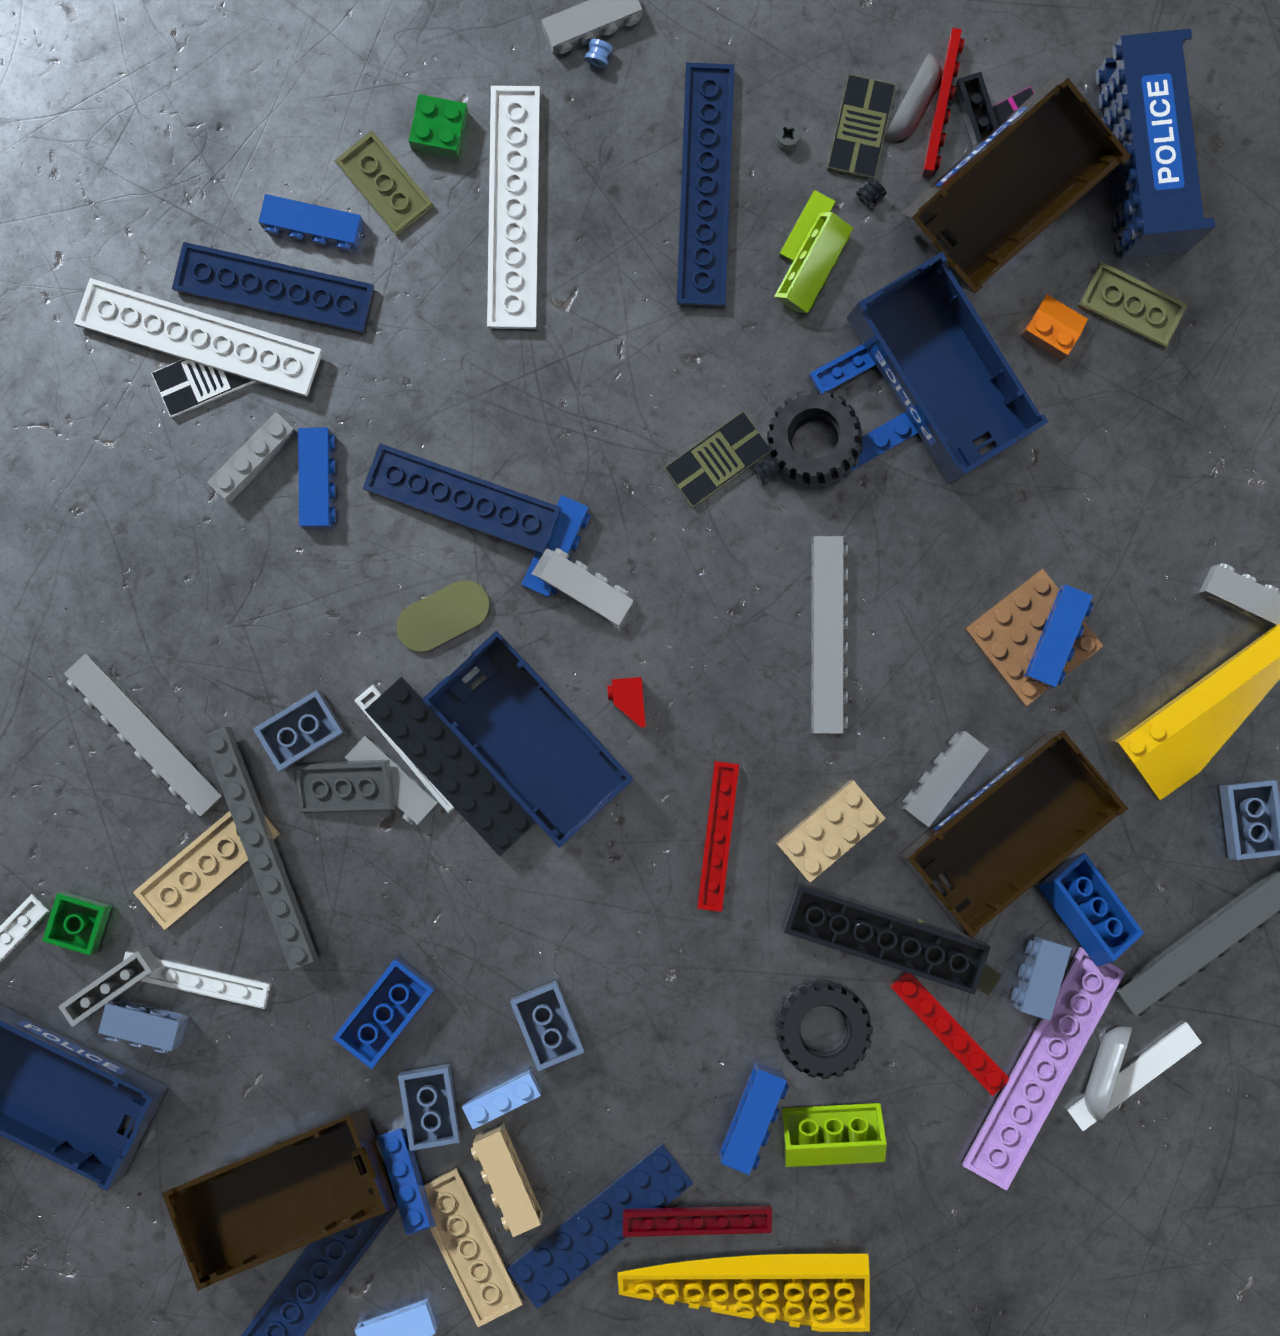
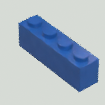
M268 194L264 196L259 224L269 234L279 235V232L286 233L292 239L302 240L304 237L312 239L313 243L323 246L326 243L335 244L336 248L350 251V248H358L364 222L361 215Z
M328 427L298 428L299 526L303 529L332 528V522H336V508L332 507V498L336 497V485L332 483V473L336 471L335 458H331V449H335V434H331Z
M561 495L557 506L561 507L562 511L547 549L555 551L558 548L569 555L571 549L576 550L581 539L578 533L581 527L586 528L591 514H588V506ZM536 552L521 585L526 589L550 598L551 594L556 595L558 590L532 575L533 570L543 555Z
M1066 584L1060 586L1025 672V678L1049 688H1055L1057 684L1061 685L1066 671H1063L1066 661L1070 662L1075 652V648H1072L1075 639H1079L1083 633L1084 626L1081 625L1085 616H1089L1094 603L1091 602L1093 595Z
M399 1128L377 1136L406 1235H414L436 1227L414 1151L409 1149L407 1130Z

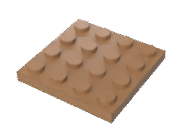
M1041 569L965 628V631L1024 706L1029 705L1049 689L1047 686L1024 677L1059 591L1044 569ZM1084 620L1081 624L1084 626L1083 633L1079 639H1075L1072 648H1075L1074 655L1070 662L1066 661L1064 666L1065 676L1103 647Z

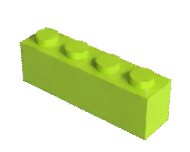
M820 212L774 297L794 312L808 313L813 308L820 289L825 286L831 269L837 264L840 252L849 242L853 227L833 212Z

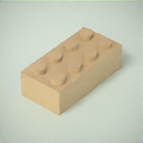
M850 780L776 844L810 883L886 818L855 781Z
M504 1123L477 1134L472 1143L471 1152L475 1161L481 1162L483 1171H481L482 1178L486 1185H491L493 1190L491 1198L496 1209L500 1208L503 1213L501 1221L506 1232L510 1231L512 1236L515 1237L541 1225L543 1213Z

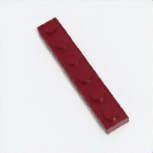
M771 1206L623 1209L622 1216L623 1237L772 1233Z

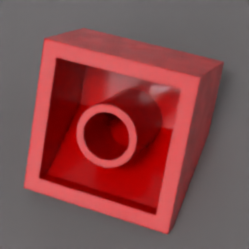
M642 677L612 679V685H607L608 700L613 701L614 706L638 727L645 728Z

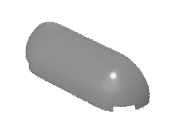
M931 53L924 60L884 136L885 141H900L912 136L941 83L942 70L940 63Z
M1121 1026L1107 1032L1101 1040L1085 1091L1084 1101L1092 1117L1101 1123L1104 1121L1132 1027Z

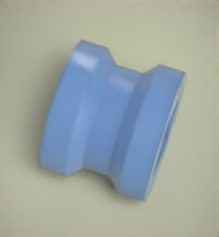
M590 39L588 45L590 50L585 54L584 60L596 67H607L609 62L607 57L612 52V45L599 39Z

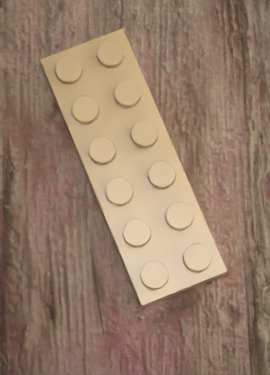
M230 811L133 892L164 930H167L248 861ZM265 816L272 837L275 839L280 832Z
M458 1168L425 1183V1191L436 1227L430 1228L477 1327L522 1306L523 1301Z

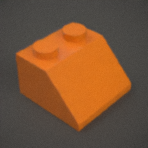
M1046 294L1021 336L1062 361L1072 350L1088 319Z

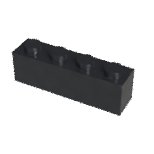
M982 72L959 78L955 85L973 148L998 126Z

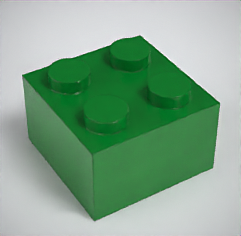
M418 94L409 136L411 150L459 159L469 113L467 104Z
M66 891L57 893L42 941L89 956L98 953L112 905Z

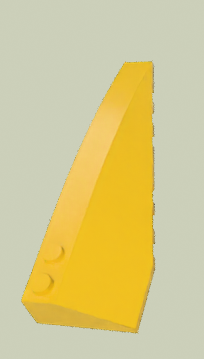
M1280 623L1115 741L1159 800H1162L1200 773L1280 679Z
M868 1254L735 1256L677 1262L618 1272L619 1295L650 1301L653 1298H659L664 1303L672 1305L675 1302L689 1304L688 1308L699 1309L700 1306L711 1308V1312L748 1319L757 1316L762 1317L765 1322L775 1323V1320L789 1322L791 1327L799 1328L800 1325L811 1326V1330L818 1332H870V1272Z

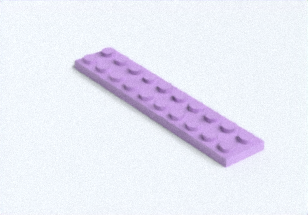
M1080 947L1063 977L1051 1020L1040 1019L1009 1076V1081L1003 1087L962 1163L963 1167L1004 1190H1008L1125 971L1110 963L1097 967L1083 948Z

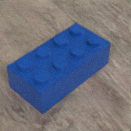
M1086 853L1068 859L1038 886L1097 967L1114 962L1144 934Z
M396 957L332 1039L370 1069H373L435 990L436 986L401 958Z
M757 1062L755 1063L720 1150L721 1164L747 1175L750 1174L751 1169L756 1170L761 1157L759 1149L761 1145L765 1147L770 1136V1132H768L770 1122L775 1123L779 1113V1108H777L779 1099L784 1100L789 1088L783 1073Z

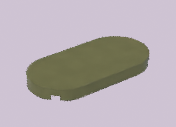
M461 580L454 582L406 607L397 620V635L400 641L413 651L427 652L479 626L485 620L489 611L490 602L488 595L479 584L473 581Z

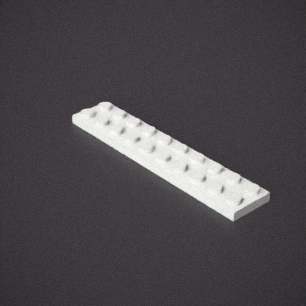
M491 86L488 329H536L540 86Z
M92 278L89 279L74 322L76 326L305 397L308 396L323 352L320 348Z

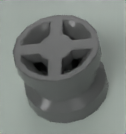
M790 121L780 124L775 136L776 145L784 151L795 149L801 135L799 127Z

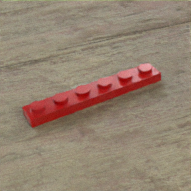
M952 28L922 173L924 177L932 178L934 170L938 171L940 167L941 156H938L937 153L938 148L944 146L946 133L942 132L943 123L948 124L951 109H947L948 100H953L955 85H951L952 77H957L960 62H956L957 53L962 54L965 39L960 38L962 29Z
M714 761L697 909L722 912L739 764Z
M904 972L890 985L896 994L992 1096L1009 1081L1010 1078L914 975Z

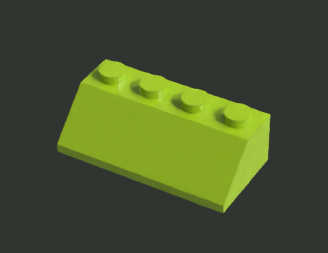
M881 1103L782 1108L783 1146L786 1167L885 1162L887 1144Z

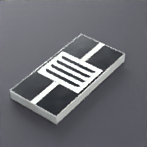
M185 359L151 373L171 418H175L256 382Z

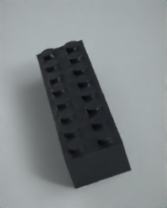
M402 676L365 709L366 713L499 857L536 823Z
M800 882L797 884L783 927V931L786 934L974 995L976 994L991 948L985 942Z

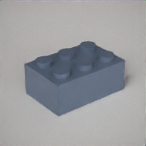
M319 690L312 692L253 728L278 771H285L346 733L323 693Z
M1277 780L1219 785L1228 859L1243 860L1279 856L1280 801Z
M1033 935L1032 940H1028L1025 948V954H1028L1025 964L1022 963L1019 968L1018 978H1020L1018 988L1015 987L1011 995L1012 1006L1021 1012L1050 1021L1072 948Z
M558 980L511 998V1006L538 1071L585 1052V1047Z
M117 998L105 1004L98 1033L105 1035V1039L119 1042L120 1039L130 1041L129 1045L143 1048L144 1045L154 1047L153 1051L168 1054L169 1051H173L182 1045L189 1016Z
M450 1064L401 1072L398 1075L410 1151L460 1143L462 1135Z

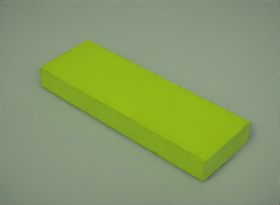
M814 190L779 255L793 262L819 213L831 212L836 201Z

